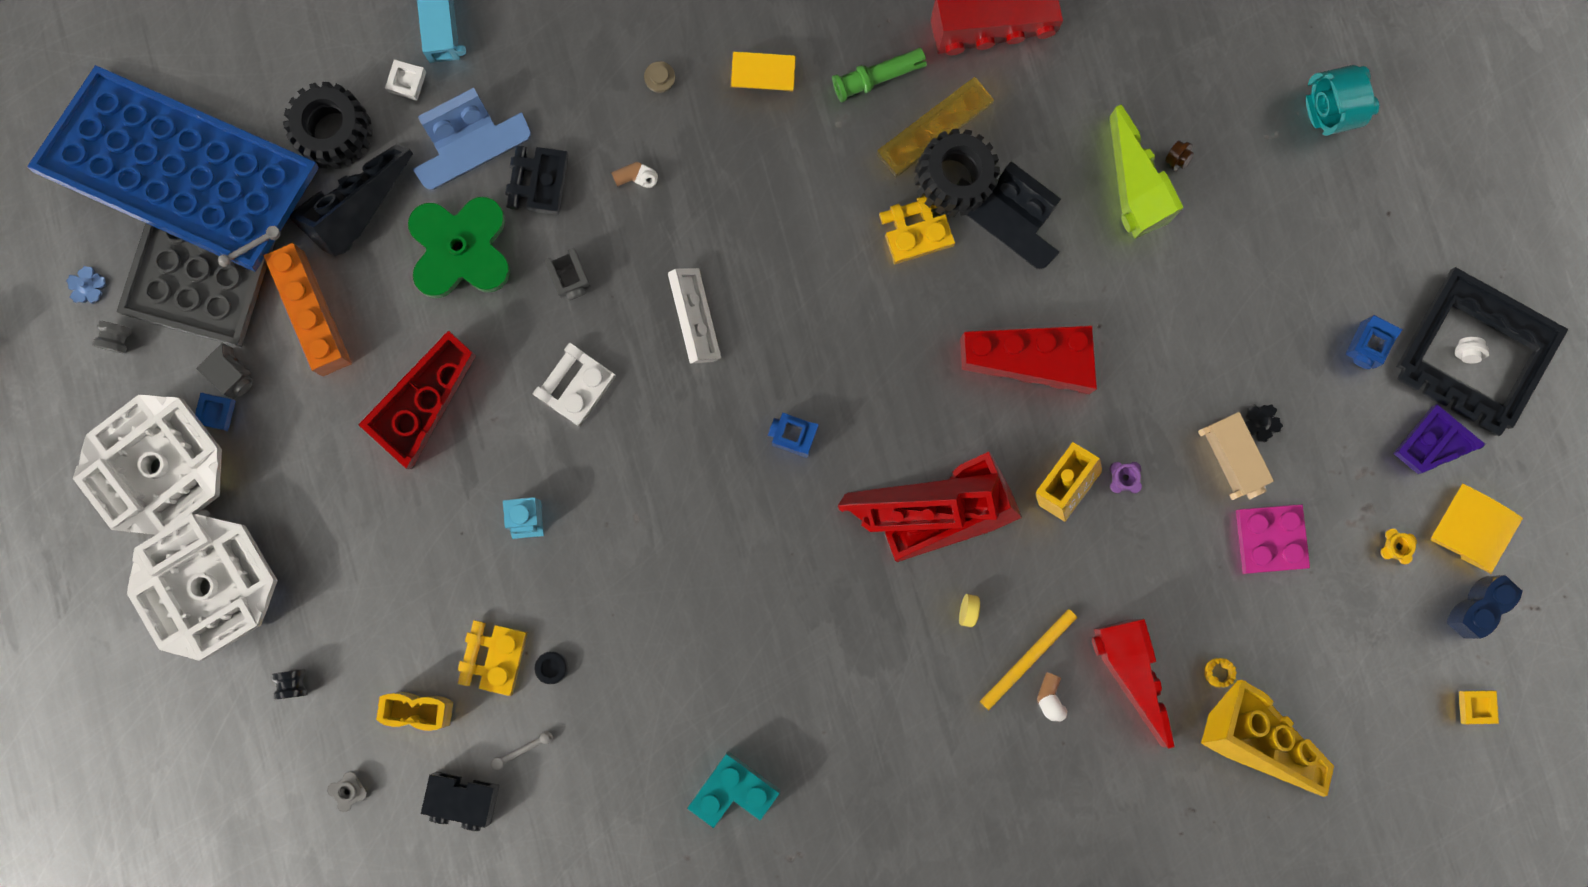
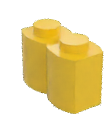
M409 692L385 694L379 697L376 720L383 725L391 727H401L410 724L420 730H437L451 725L454 702L442 696L420 698Z

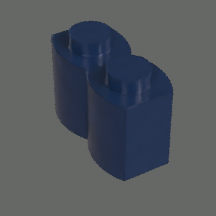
M1506 575L1484 577L1473 585L1468 594V599L1460 602L1452 609L1448 616L1447 624L1463 638H1484L1497 628L1501 615L1511 611L1518 604L1523 590Z

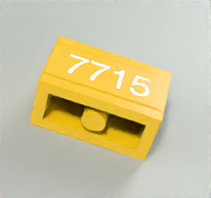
M1072 442L1035 492L1038 505L1066 522L1102 473L1100 458Z

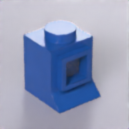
M1373 315L1360 323L1345 355L1353 358V362L1359 367L1375 369L1384 364L1396 338L1403 329Z
M782 412L780 420L777 418L773 419L768 436L773 437L772 446L808 458L819 424Z

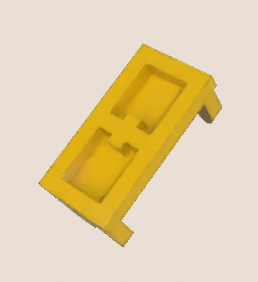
M733 52L731 88L793 92L796 56Z

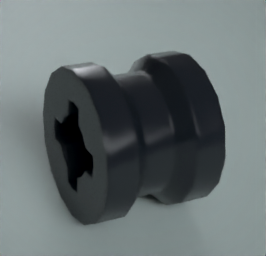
M305 669L272 674V681L276 683L277 689L274 692V700L308 695L307 688L303 685V679L306 676Z

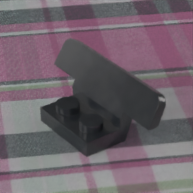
M1011 161L998 178V183L990 196L974 212L971 210L966 216L1036 269L1046 268L1060 252L1036 233L1061 201V198ZM962 177L957 183L958 186L971 185Z

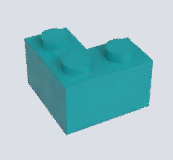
M727 751L687 809L714 828L734 801L761 821L780 794V789Z

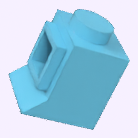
M535 497L503 500L504 525L506 529L510 530L512 539L544 536L541 500Z

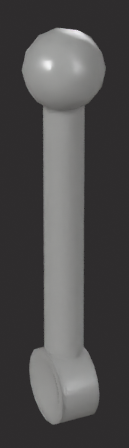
M270 226L267 228L266 234L228 255H220L218 257L219 265L227 267L230 265L231 260L268 239L277 240L281 234L276 226Z
M549 731L541 733L540 738L503 758H494L491 761V768L496 771L501 770L505 763L542 743L549 744L553 739L552 734Z

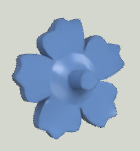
M83 266L81 270H78L79 277L69 275L66 282L68 283V288L73 291L70 295L73 302L86 303L88 300L94 304L100 300L103 293L99 289L106 286V279L98 273L95 274L92 267Z

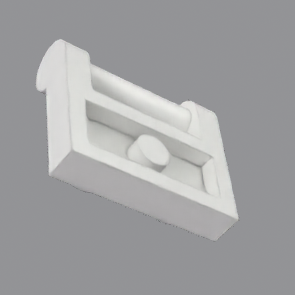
M568 343L564 349L566 353L541 388L537 387L532 394L580 427L613 382L616 375L579 348ZM576 360L582 363L583 366L560 398L557 400L551 396Z

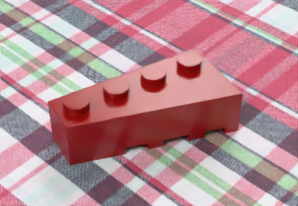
M935 0L931 15L937 53H946L949 56L958 55L964 52L965 49L975 47L978 50H986L1002 42H1007L1010 45L1018 44L1026 38L1035 36L1038 39H1046L1054 36L1059 31L1063 22L1059 0Z
M1092 326L964 332L960 338L962 370L997 377H1008L1027 383H1039L1053 388L1069 389L1089 395L1097 389Z
M447 331L358 425L403 467L412 469L476 355L453 333Z

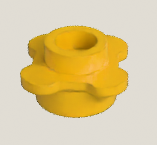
M1396 529L1387 530L1385 532L1386 543L1380 551L1381 556L1384 559L1393 558L1399 560L1403 565L1409 564L1413 559L1412 555L1416 549V537L1413 534L1399 533ZM1398 543L1401 545L1400 550L1396 548Z

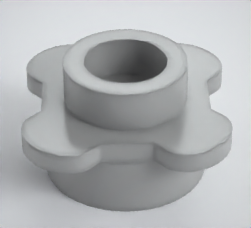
M353 772L345 773L343 779L337 783H331L327 789L328 794L335 798L338 803L337 807L342 812L349 811L352 804L357 801H363L367 796V790L363 788L361 782L357 779V775ZM345 789L350 790L349 795H346L344 793Z

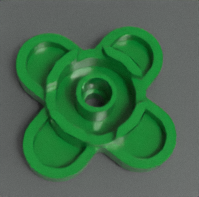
M477 197L467 202L457 215H452L436 203H424L412 211L408 220L409 232L419 244L426 248V252L413 269V281L418 290L430 298H442L449 295L461 281L469 282L482 292H495L507 283L510 276L509 263L503 254L492 246V243L501 234L505 226V215L497 202L487 197ZM463 243V247L460 250L454 251V247L457 244Z

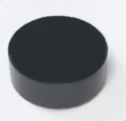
M546 652L536 660L535 674L545 684L559 683L568 673V662L558 652Z

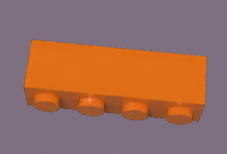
M291 243L263 255L311 370L324 377L351 365L352 362L305 252L294 243Z

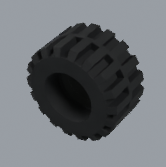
M315 82L309 84L310 89L307 91L301 88L297 91L300 96L297 99L292 97L289 100V103L292 105L291 109L285 108L284 116L288 119L283 121L284 129L288 132L286 136L293 144V147L305 158L316 162L321 168L328 169L329 165L333 169H340L341 163L349 166L353 164L351 159L355 156L360 159L364 155L361 149L363 147L368 149L370 145L366 138L372 137V129L369 126L372 122L362 104L349 90L346 91L343 86L337 83L333 87L330 82H322V87H319ZM332 113L342 114L341 127L333 136L325 139L315 138V128L321 118Z
M959 128L952 129L949 134L944 131L937 138L934 137L929 142L918 159L919 161L914 171L917 173L914 183L921 187L917 193L920 198L923 196L927 198L925 204L929 208L932 204L937 207L935 212L942 214L945 210L948 211V216L955 217L958 212H960L961 216L968 215L971 210L973 212L977 210L998 183L996 178L1000 174V167L995 165L999 158L997 154H991L994 147L990 142L985 145L982 142L984 137L980 134L977 137L971 136L972 131L965 129L963 134H960ZM953 160L963 164L970 172L971 185L958 186L951 183L944 176L941 163Z

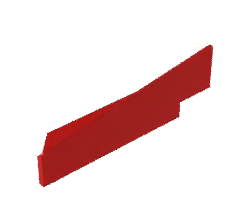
M994 473L848 492L844 494L839 502L838 509L841 512L849 511L862 520L861 526L869 532L963 528L966 522L965 518L998 519L999 474Z

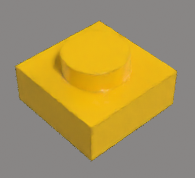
M1459 691L1461 724H1499L1497 691Z

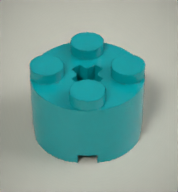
M1345 66L1316 73L1309 79L1307 86L1312 85L1311 94L1306 95V108L1309 119L1315 129L1322 128L1324 130L1321 134L1328 136L1364 127L1370 122L1372 115H1376L1379 112V101L1374 96L1370 82L1371 74L1366 66Z

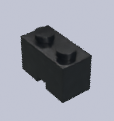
M437 771L429 774L420 814L430 816L429 821L433 823L448 824L449 820L462 823L461 828L471 831H480L481 827L485 828L491 824L500 787L499 784L474 779L473 783L468 782L467 785L461 783V776Z

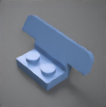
M472 88L418 116L439 155L413 168V171L425 188L429 190L437 189L514 149L516 146L527 142L531 137V131L522 112L495 126L476 90Z

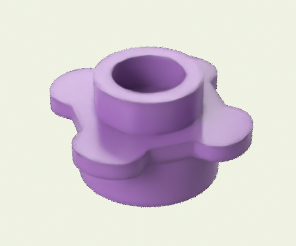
M1114 462L1110 465L1109 470L1112 473L1110 489L1112 492L1130 491L1131 493H1138L1141 490V466L1139 463L1132 462L1122 465L1120 462ZM1123 475L1128 476L1127 481L1123 479Z

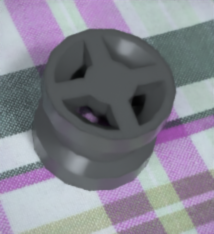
M99 321L97 326L100 330L99 336L94 339L92 346L125 354L127 349L125 340L131 335L132 329L111 322Z

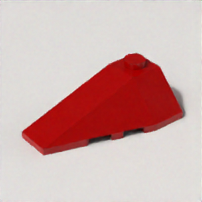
M989 451L959 465L952 471L953 475L949 479L999 474L998 519L965 518L966 522L963 528L886 531L885 534L896 562L994 531L1022 518L1012 491Z
M1129 619L1094 629L1095 637H1092V644L1096 655H1101L1103 662L1160 746L1168 749L1175 747L1166 707L1162 702L1158 703L1157 696L1161 695L1162 685L1155 672L1151 670L1150 663L1156 662L1145 619Z

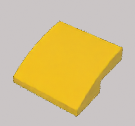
M1462 483L1433 533L1431 541L1461 555L1460 559L1492 574L1523 518L1496 500Z

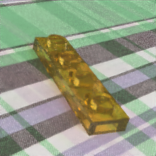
M973 77L879 148L876 154L896 178L919 161L918 159L934 137L937 138L944 131L949 134L952 129H961L990 107L994 99L977 78Z

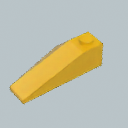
M1242 679L1237 680L1209 713L1201 744L1228 759L1320 796H1328L1334 765L1310 739H1304L1292 727L1294 722L1288 716H1282L1273 706L1274 701L1268 694Z

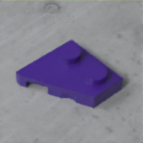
M1436 404L1428 410L1393 454L1417 474H1421L1455 460L1460 456L1481 449L1485 446V443Z

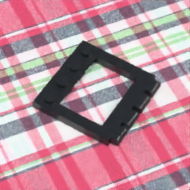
M1455 267L1448 273L1396 367L1400 368L1401 372L1397 380L1417 391L1424 382L1427 383L1422 394L1443 406H1447L1452 398H1454L1455 400L1450 408L1452 411L1472 422H1475L1480 414H1482L1479 426L1497 436H1501L1506 428H1514L1565 337L1568 328ZM1452 306L1533 350L1504 404L1422 360Z

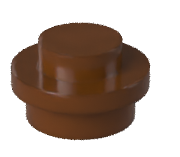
M1179 140L1173 145L1165 159V162L1170 165L1171 170L1177 171L1179 168L1185 169L1194 155L1191 151L1192 144L1189 142L1183 143Z

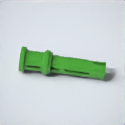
M919 47L916 50L868 68L865 65H860L856 67V71L842 76L838 74L833 75L832 82L836 95L840 102H845L847 97L862 91L865 93L871 92L874 85L916 69L924 68L927 66V62L923 61L926 59L925 54Z

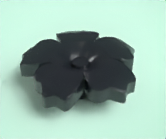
M1255 404L1247 408L1245 417L1250 421L1245 422L1251 436L1256 434L1259 442H1267L1273 436L1272 432L1278 433L1283 427L1280 418L1274 417L1277 408L1273 407L1272 404L1268 406L1263 405L1260 409Z

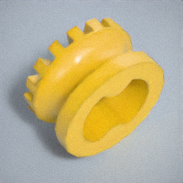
M1223 658L1211 659L1204 667L1206 681L1215 687L1224 688L1233 684L1237 672L1233 663ZM1219 663L1221 668L1228 671L1226 679L1219 682L1218 677L1212 676L1213 667Z

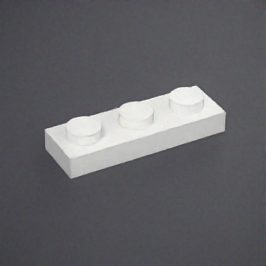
M699 268L674 269L668 272L690 364L714 362L721 359Z

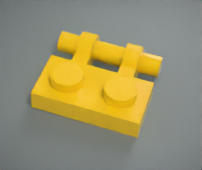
M925 196L918 197L916 202L903 206L900 204L892 205L890 210L879 213L882 225L894 221L896 230L886 232L885 234L894 264L954 247L955 245L946 214L933 218L931 210L937 207L932 204L929 208L925 204L927 200ZM921 214L922 222L909 226L906 225L904 218Z
M473 620L471 631L467 632L465 638L467 647L464 659L459 661L457 670L460 671L457 684L470 686L472 676L476 674L482 676L479 689L512 696L528 632L494 625L492 637L484 636L483 632L486 623ZM480 645L489 647L485 665L476 664Z

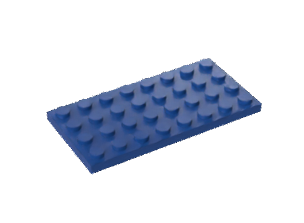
M96 65L27 166L37 175L218 256L222 254L228 255L266 234V230L270 226H276L281 231L319 169L317 163ZM268 239L231 261L256 272L264 259L263 255L268 253L275 240Z

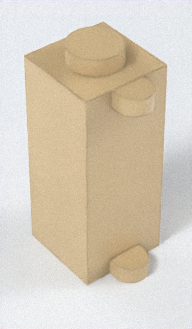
M1240 412L1198 431L1200 437L1206 435L1233 490V493L1229 494L1232 500L1246 494L1249 499H1252L1267 492L1265 486L1274 482Z

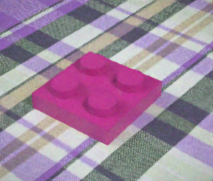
M1303 504L1236 510L1243 574L1310 568Z

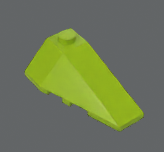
M1121 104L1116 106L1111 113L1110 124L1121 211L1123 213L1121 219L1127 232H1132L1136 239L1168 225L1184 207L1166 172H1157L1153 161L1155 160V155L1151 149L1141 147L1140 132Z

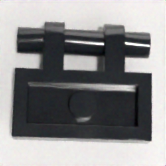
M516 146L515 156L511 157L510 168L512 169L510 184L506 185L505 195L508 196L506 207L518 209L520 198H528L526 205L528 211L559 215L569 156L568 152L536 147L534 159L527 158V147ZM525 171H532L530 186L522 185Z

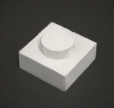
M394 60L385 89L388 93L417 101L427 72L423 67Z

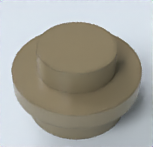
M657 61L646 68L644 80L650 90L663 93L674 85L675 72L668 63Z

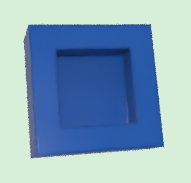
M200 393L195 415L204 427L228 431L236 401Z

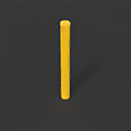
M1068 609L979 702L989 711L1078 617Z

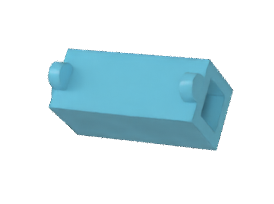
M417 0L422 51L429 63L460 60V56L466 54V47L458 43L454 0Z

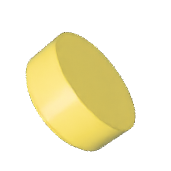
M965 594L961 603L959 623L961 626L972 628L976 625L979 617L980 598L976 595Z

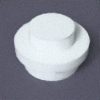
M1465 337L1459 340V344L1455 348V356L1465 363H1479L1482 359L1489 356V347L1486 346V341L1480 337Z

